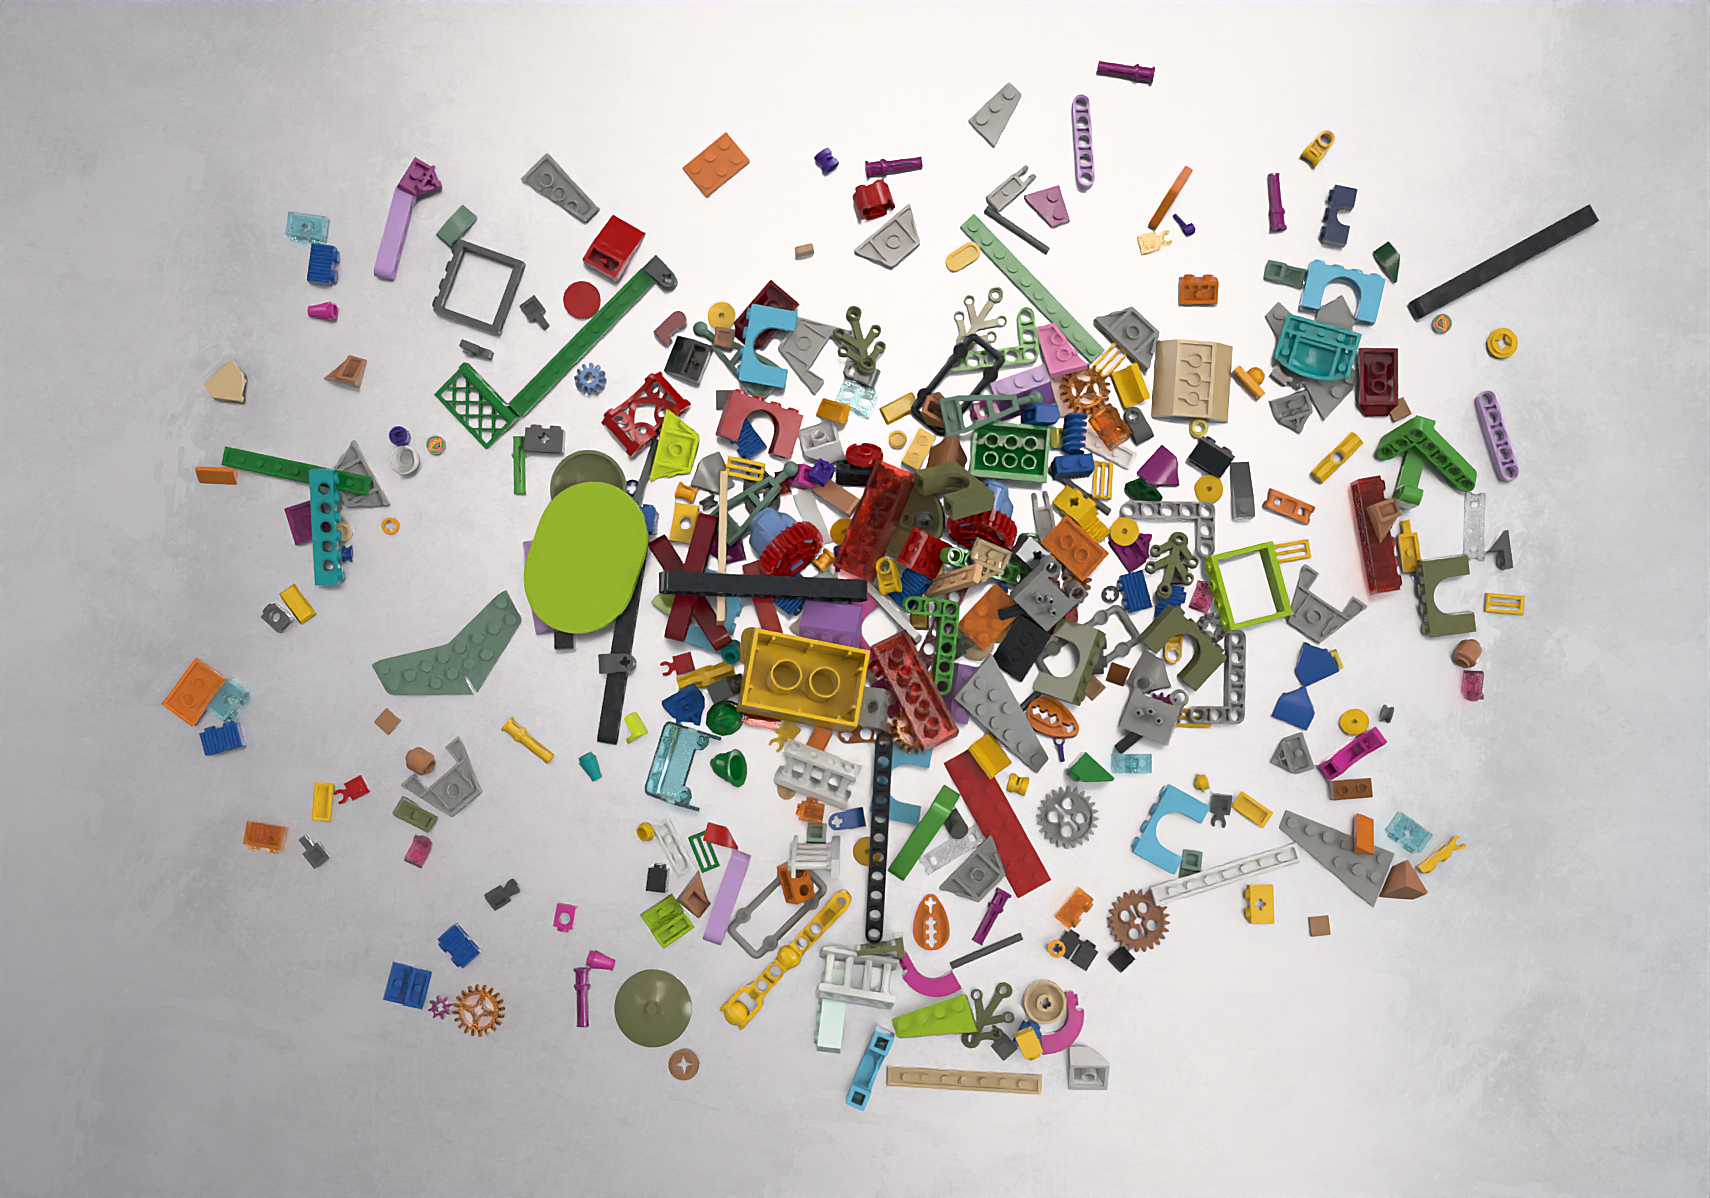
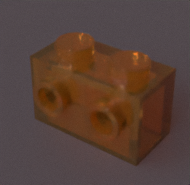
M1111 403L1092 413L1088 420L1109 451L1126 442L1132 434L1129 424L1122 420L1118 409L1113 407Z
M807 797L806 800H802L801 804H797L796 815L799 816V820L822 824L825 804L818 803L816 798Z
M247 821L243 844L248 845V849L260 850V847L267 848V852L279 853V850H285L289 827Z
M1076 886L1053 916L1068 929L1071 927L1075 928L1081 921L1079 917L1082 913H1087L1093 907L1092 901L1094 899L1080 887Z

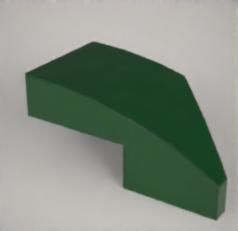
M1388 241L1373 251V256L1385 268L1386 274L1396 283L1400 268V254Z
M1142 477L1125 484L1126 491L1135 500L1162 501L1163 496L1154 485L1149 487Z

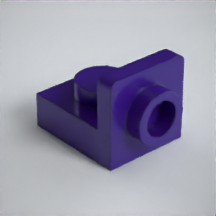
M819 458L807 478L824 487L828 480L832 479L836 467L830 462Z

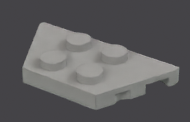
M908 203L857 246L854 252L889 268H893L921 244L911 204Z
M1133 306L1124 308L1121 311L1110 312V314L1105 316H1097L1093 320L1145 371L1150 368L1160 331Z
M355 440L351 441L349 448L342 454L337 465L333 468L372 477L368 496L338 490L346 506L349 508L389 506L390 502Z
M990 835L939 886V889L979 903L1006 875L993 837Z

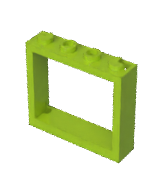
M1273 540L1204 558L1206 566L1204 570L1209 577V588L1213 592L1214 606L1218 610L1219 624L1222 625L1224 633L1293 615ZM1260 550L1277 613L1235 624L1218 560Z

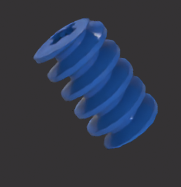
M1070 413L1064 416L1063 444L1061 446V450L1069 455L1085 453L1080 449L1085 448L1086 445L1080 441L1086 440V436L1081 434L1087 433V430L1082 428L1087 426V422L1082 420H1086L1088 415Z

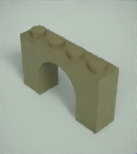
M956 461L915 471V489L923 496L942 491H956L943 495V512L952 520L994 509V492Z
M1457 554L1417 560L1418 565H1416L1415 570L1416 575L1420 579L1418 593L1422 596L1420 612L1424 614V622H1422L1423 633L1433 638L1476 632L1474 612L1443 613L1437 608L1434 601L1435 589L1442 580L1470 574L1468 555Z
M1168 604L1138 638L1151 651L1157 654L1175 635L1190 634L1195 641V653L1193 658L1177 676L1190 688L1197 691L1227 659L1223 654L1225 650L1218 643L1214 645L1210 641L1211 636L1204 630L1200 632L1197 629L1199 625L1192 618L1187 619L1184 616L1185 611L1178 605L1174 607Z
M1061 618L1057 622L1052 635L1077 646L1080 653L1079 664L1075 671L1066 677H1055L1039 671L1033 690L1080 706L1081 702L1085 699L1087 685L1092 680V672L1094 666L1098 663L1101 647L1105 644L1106 633L1099 629Z

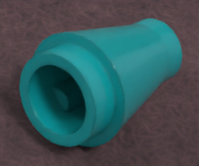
M733 639V642L722 650L721 656L724 662L734 664L739 661L740 642Z
M592 751L578 758L580 761L579 765L591 778L592 782L602 777L597 757L593 755Z

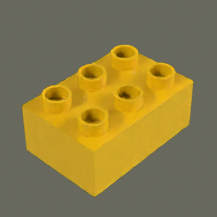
M755 628L749 639L736 711L850 733L858 725L870 651Z

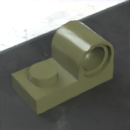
M404 796L401 797L392 812L395 817L427 833L437 818L436 814L420 807L417 803Z

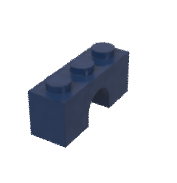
M1337 184L1334 185L1332 190L1329 189L1327 194L1329 205L1323 213V219H1326L1325 225L1321 226L1319 237L1322 238L1321 244L1344 248L1347 245L1350 226L1339 222L1337 213L1340 210L1351 211L1354 208L1358 189Z

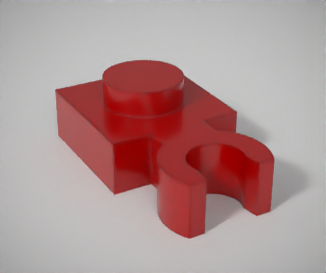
M691 652L673 656L672 663L668 661L660 663V666L668 665L669 667L668 672H664L663 676H669L675 670L677 675L696 670Z
M359 775L344 783L345 790L338 789L333 794H343V799L338 802L343 804L347 802L348 797H351L352 801L371 791L363 775Z

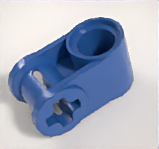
M863 807L832 814L828 819L829 827L833 830H843L866 826ZM835 816H838V819H842V823L839 824L840 827L832 824Z

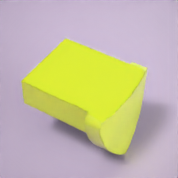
M637 711L623 718L632 733L631 736L625 739L628 744L648 733Z

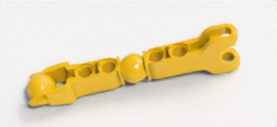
M847 890L837 891L795 937L794 942L791 941L790 944L784 945L779 949L774 962L749 986L746 984L742 985L720 1007L719 1011H724V1017L729 1024L739 1025V1031L743 1030L748 1022L761 1010L764 1005L763 998L778 983L785 972L799 965L804 952L849 907L852 896ZM837 898H844L846 903L839 904ZM812 924H819L821 931L813 933L810 929ZM799 938H805L808 942V945L806 947H800L797 944V940ZM778 966L781 969V974L778 976L773 975L771 968ZM760 980L766 981L768 988L761 990L758 987V982ZM743 992L749 993L750 998L755 999L757 1002L756 1007L750 1013L745 1004L735 1001Z

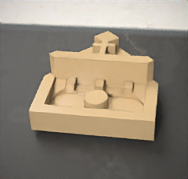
M231 360L202 385L215 400H219L221 403L225 401L243 403L244 397L242 395L247 380L236 363Z
M977 537L970 557L973 564L978 563L983 566L980 580L983 583L990 577L1004 573L1003 570L1013 552Z

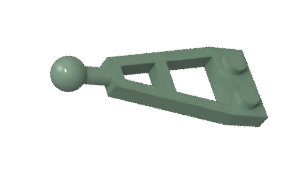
M703 321L696 322L693 326L694 333L697 336H704L712 342L710 346H712L716 354L736 376L737 368L735 364L741 358L739 354L740 348L743 345L735 341L733 342V348L738 351L729 360L719 347L713 346L715 335L708 330V325ZM754 351L756 358L760 362L768 366L779 367L772 360ZM740 381L752 395L761 396L764 400L775 388L755 383L750 385L749 382Z
M1032 391L1029 396L1017 398L1016 394L956 395L939 399L946 437L970 432L1020 410L1019 406L1041 404L1043 402V395L1039 391ZM985 401L989 417L965 427L960 402ZM993 401H1010L1011 408L995 414Z
M787 462L784 465V471L774 478L770 475L727 500V510L748 497L757 506L740 527L727 512L726 542L730 546L749 530L748 527L751 520L760 511L766 509L782 489L779 484L788 476L793 477L797 475L799 467L795 462ZM771 484L773 486L772 489L760 501L755 493ZM719 506L709 515L719 517Z

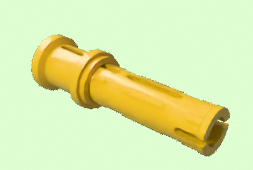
M510 717L501 728V731H506L514 738L515 742L522 743L548 764L555 754L528 734L527 728H522L514 721L513 717Z

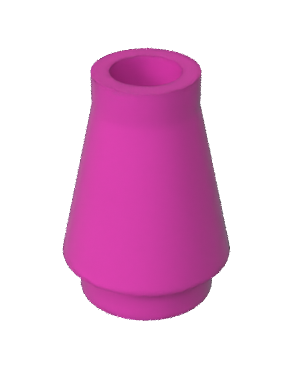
M332 302L308 306L307 309L309 317L331 321L336 319L338 315L337 305Z
M590 950L586 965L592 969L613 971L616 960L597 950Z

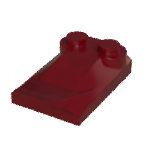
M770 279L734 321L735 337L745 345L746 338H743L744 327H748L749 319H746L748 308H751L752 304L789 311H796L800 304ZM768 329L760 333L755 340L754 349L763 348L779 329Z
M1359 348L1357 357L1359 367V406L1362 408L1365 416L1387 417L1398 406V348Z

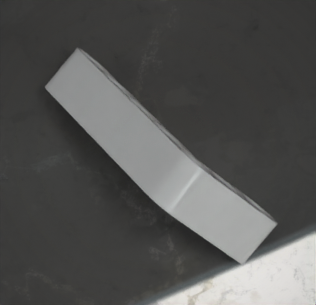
M1129 500L1120 507V515L1133 520H1196V554L1204 559L1215 552L1216 510L1211 502ZM1126 505L1133 507L1134 513L1132 515L1125 513L1124 507ZM1148 505L1152 507V515H1146L1144 513V506ZM1164 506L1171 507V515L1163 513L1162 509ZM1183 506H1188L1191 509L1189 516L1182 513ZM1203 506L1210 509L1209 516H1204L1201 513ZM1203 525L1210 528L1209 535L1202 534L1201 527ZM1203 544L1209 546V554H1203L1201 552V546Z
M1229 631L1224 638V655L1227 657L1224 661V706H1192L1186 712V718L1189 722L1197 724H1240L1244 721L1246 635L1243 631ZM1234 633L1239 637L1237 644L1232 641ZM1233 653H1236L1239 657L1237 663L1232 661ZM1233 672L1238 674L1237 682L1231 679ZM1233 691L1237 692L1238 694L1237 701H1233L1231 699V693ZM1196 709L1200 712L1198 720L1193 717V712ZM1214 710H1217L1219 713V718L1217 720H1214L1212 718V712ZM1233 710L1238 713V718L1235 721L1231 718Z

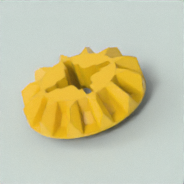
M1507 328L1494 330L1487 339V348L1490 350L1491 355L1498 358L1510 357L1516 352L1518 347L1517 336ZM1503 338L1507 346H1503L1501 349L1500 344H1497L1496 341H1500Z

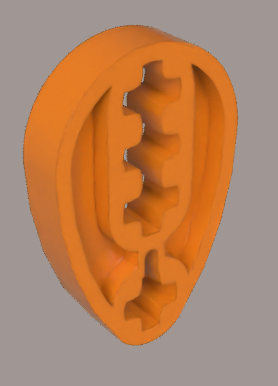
M1047 696L1039 697L1028 706L1027 719L1035 732L1058 739L1074 738L1078 735L1079 724L1075 717L1063 704L1054 698ZM1040 707V712L1045 713L1047 711L1048 716L1051 718L1057 716L1058 723L1054 722L1051 724L1050 719L1047 717L1042 719L1040 713L1034 715L1032 708ZM1074 725L1075 732L1071 731L1068 733L1065 726L1070 727Z
M927 894L923 897L918 905L913 922V936L916 943L921 948L929 951L942 948L950 936L946 911L934 894ZM929 897L936 901V904L933 905L932 913L929 912V906L925 904ZM929 917L937 920V923L933 924V929L937 930V933L933 935V938L937 940V943H934V947H930L929 943H926V940L930 939L929 934H926V930H929V924L925 923L929 920Z

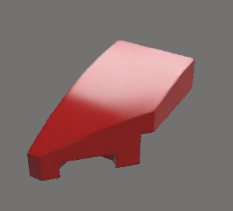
M708 822L703 841L738 850V845L727 827Z

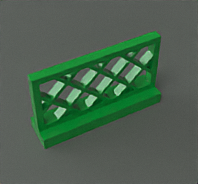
M463 362L458 367L459 370L434 395L485 449H488L521 417L470 363ZM460 375L466 379V387H456V379ZM446 389H453L452 401L445 400L441 394ZM456 389H466V401H456ZM469 389H476L478 391L479 401H469ZM456 403H466L465 414H459L456 411ZM469 403H479V414H469ZM482 403H489L492 406V415L482 414ZM469 416H479L478 428H472L469 425ZM482 417H492V428H482ZM495 417H502L507 423L502 428H495ZM482 430H492V438L487 443L482 439Z

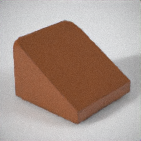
M1111 662L1105 681L1124 687L1131 668Z

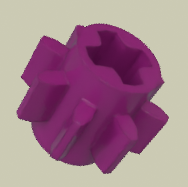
M437 995L436 1002L434 1000L429 1001L432 1004V1008L428 1009V1011L434 1013L433 1018L440 1016L443 1020L445 1019L444 1013L448 1015L452 1013L449 1007L453 1003H448V996L441 999L440 995ZM442 1003V1008L445 1010L438 1011L439 1007L437 1005Z

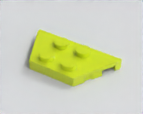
M668 409L665 411L649 479L651 481L665 476H675L678 473L685 474L691 472L700 437L699 433Z

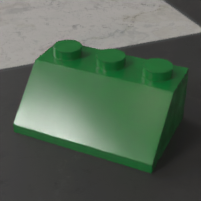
M1080 752L1066 768L1068 771L1067 775L1074 782H1108L1115 779L1087 752Z

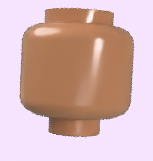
M1465 639L1459 643L1453 655L1455 662L1459 666L1468 668L1474 667L1477 664L1483 651L1478 641Z
M416 747L413 750H409L406 754V766L409 770L419 775L428 774L433 770L435 760L431 752L422 747Z

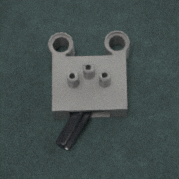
M1045 555L1040 560V564L1010 592V595L1018 604L999 609L998 616L1000 620H1006L1028 613L1045 631H1048L1075 604L1082 602L1086 598L1087 593L1081 583L1075 580L1070 581L1066 585V592L1064 593L1049 578L1057 576L1060 573L1061 566L1054 556ZM1054 563L1053 568L1046 569L1048 564ZM1079 588L1080 591L1077 594L1073 595L1072 592L1075 589Z
M1146 675L1137 676L1134 680V690L1119 727L1132 732L1115 744L1116 750L1123 754L1143 737L1168 746L1182 709L1189 702L1188 694L1182 689H1175L1170 694L1172 705L1144 695V693L1151 691L1153 687L1152 680ZM1141 679H1147V688H1139L1138 683ZM1177 693L1184 694L1185 699L1182 703L1175 702L1174 698Z

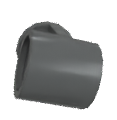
M957 808L953 809L943 824L952 838L961 839L967 835L968 826Z

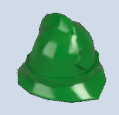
M726 700L711 706L706 714V726L712 733L720 736L732 735L741 728L745 722L746 713L736 711L738 703Z
M734 749L731 752L719 753L711 759L710 766L718 777L726 782H730L737 788L744 785L747 777V763L741 751Z

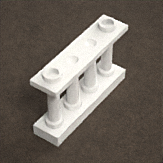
M788 739L783 754L788 755L785 766L779 765L773 783L845 810L851 795V791L846 790L850 779L856 781L861 766L798 741ZM795 759L806 762L803 773L792 769ZM814 766L825 769L821 780L810 776ZM832 772L843 776L839 787L828 783Z
M794 835L793 842H790L792 859L788 860V871H791V878L796 877V869L827 870V872H831V878H839L840 836H832V842H828V844H798V835Z
M835 946L823 947L820 957L827 958L824 982L818 984L815 997L888 1010L893 1008L896 996L889 993L891 970L895 971L899 964L898 959H894L892 956L881 957L876 955L857 957V952L837 949ZM834 960L845 962L842 986L833 985L832 983ZM853 963L864 965L862 989L851 987ZM872 967L883 968L880 993L870 990Z

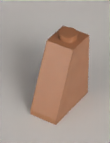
M830 479L824 487L815 483V487L812 489V493L848 518L851 517L860 504V498Z

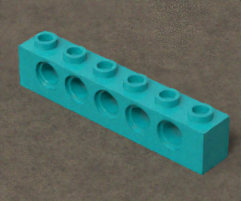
M335 468L309 470L315 585H338L344 578L343 568H340L343 552L342 549H339L342 533L341 530H338L341 514L340 511H337V503H340V494L336 492V484H339V475L335 473ZM322 483L329 486L330 490L328 493H323L320 490ZM325 502L330 505V512H324L321 509L322 503ZM323 522L331 524V531L327 532L322 528ZM324 541L332 543V550L324 549ZM325 560L332 561L333 569L325 568Z

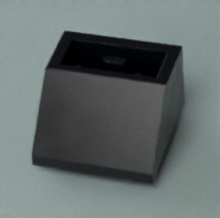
M677 335L664 372L699 385L712 354V346L695 339Z
M1202 436L1194 445L1186 461L1207 474L1220 479L1235 458L1232 454L1233 451L1225 446L1221 448L1215 444L1216 440L1209 436Z

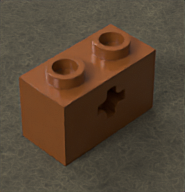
M1371 778L1328 781L1330 800L1373 797Z

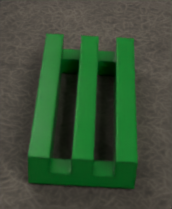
M705 831L688 837L702 873L720 866L712 844L706 842L715 863L711 865L700 837L704 836ZM697 838L708 867L704 868L693 839Z

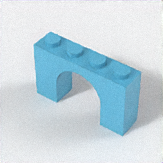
M1315 259L1311 261L1307 267L1298 308L1316 313L1320 310L1326 285L1335 280H1342L1350 283L1358 295V304L1354 317L1355 322L1373 326L1376 323L1386 279L1381 278V275L1377 273H1370L1368 275L1364 274L1360 269L1352 268L1348 270L1339 264L1327 265L1323 260Z
M752 304L751 308L747 310L746 319H749L748 327H744L743 338H746L745 346L740 348L739 357H742L741 365L737 366L736 376H739V381L785 389L788 369L761 363L755 356L754 343L758 335L768 329L795 332L798 312Z
M707 568L705 570V573H718ZM725 597L728 613L723 625L729 635H733L737 624L734 621L736 616L740 617L743 606L740 604L743 598ZM690 624L684 642L721 655L724 648L716 652L702 629Z
M887 740V744H884V743H883L882 746H887V745H889L890 741ZM893 741L892 770L903 764L929 768L933 749ZM884 757L883 763L879 762V764L887 765L889 760ZM880 776L878 783L886 784L888 779L885 776ZM890 794L889 820L918 825L922 806L897 801ZM884 795L876 797V801L880 804L887 801ZM872 800L869 812H872ZM878 814L875 816L878 818L886 819L885 816L882 814Z
M1167 784L1166 787L1163 786L1158 794L1160 797L1158 803L1152 805L1149 811L1151 814L1149 820H1144L1140 827L1142 833L1139 838L1135 837L1133 840L1131 852L1174 875L1183 857L1166 849L1158 841L1156 827L1159 820L1168 813L1179 812L1202 824L1210 806Z
M879 1026L875 1027L847 1093L845 1104L864 1112L877 1073L894 1041L893 1032Z

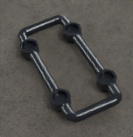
M970 334L963 342L954 345L952 356L927 387H922L918 390L917 399L911 406V413L938 435H945V428L927 425L920 413L921 411L918 409L925 402L926 396L932 394V391L957 360L967 356L970 344L974 341L997 359L993 366L984 369L983 378L969 395H979L989 382L996 381L998 370L1004 364V356L977 334ZM963 401L960 405L962 415L973 401Z

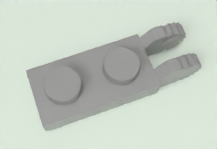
M1024 165L1016 173L1011 174L986 196L987 201L997 212L1010 203L1037 177L1033 173L1024 182L1019 178L1029 169L1027 165Z
M1043 491V499L1046 506L1041 507L1038 506L1036 493H1031L1037 534L1040 536L1041 541L1056 526L1048 491Z

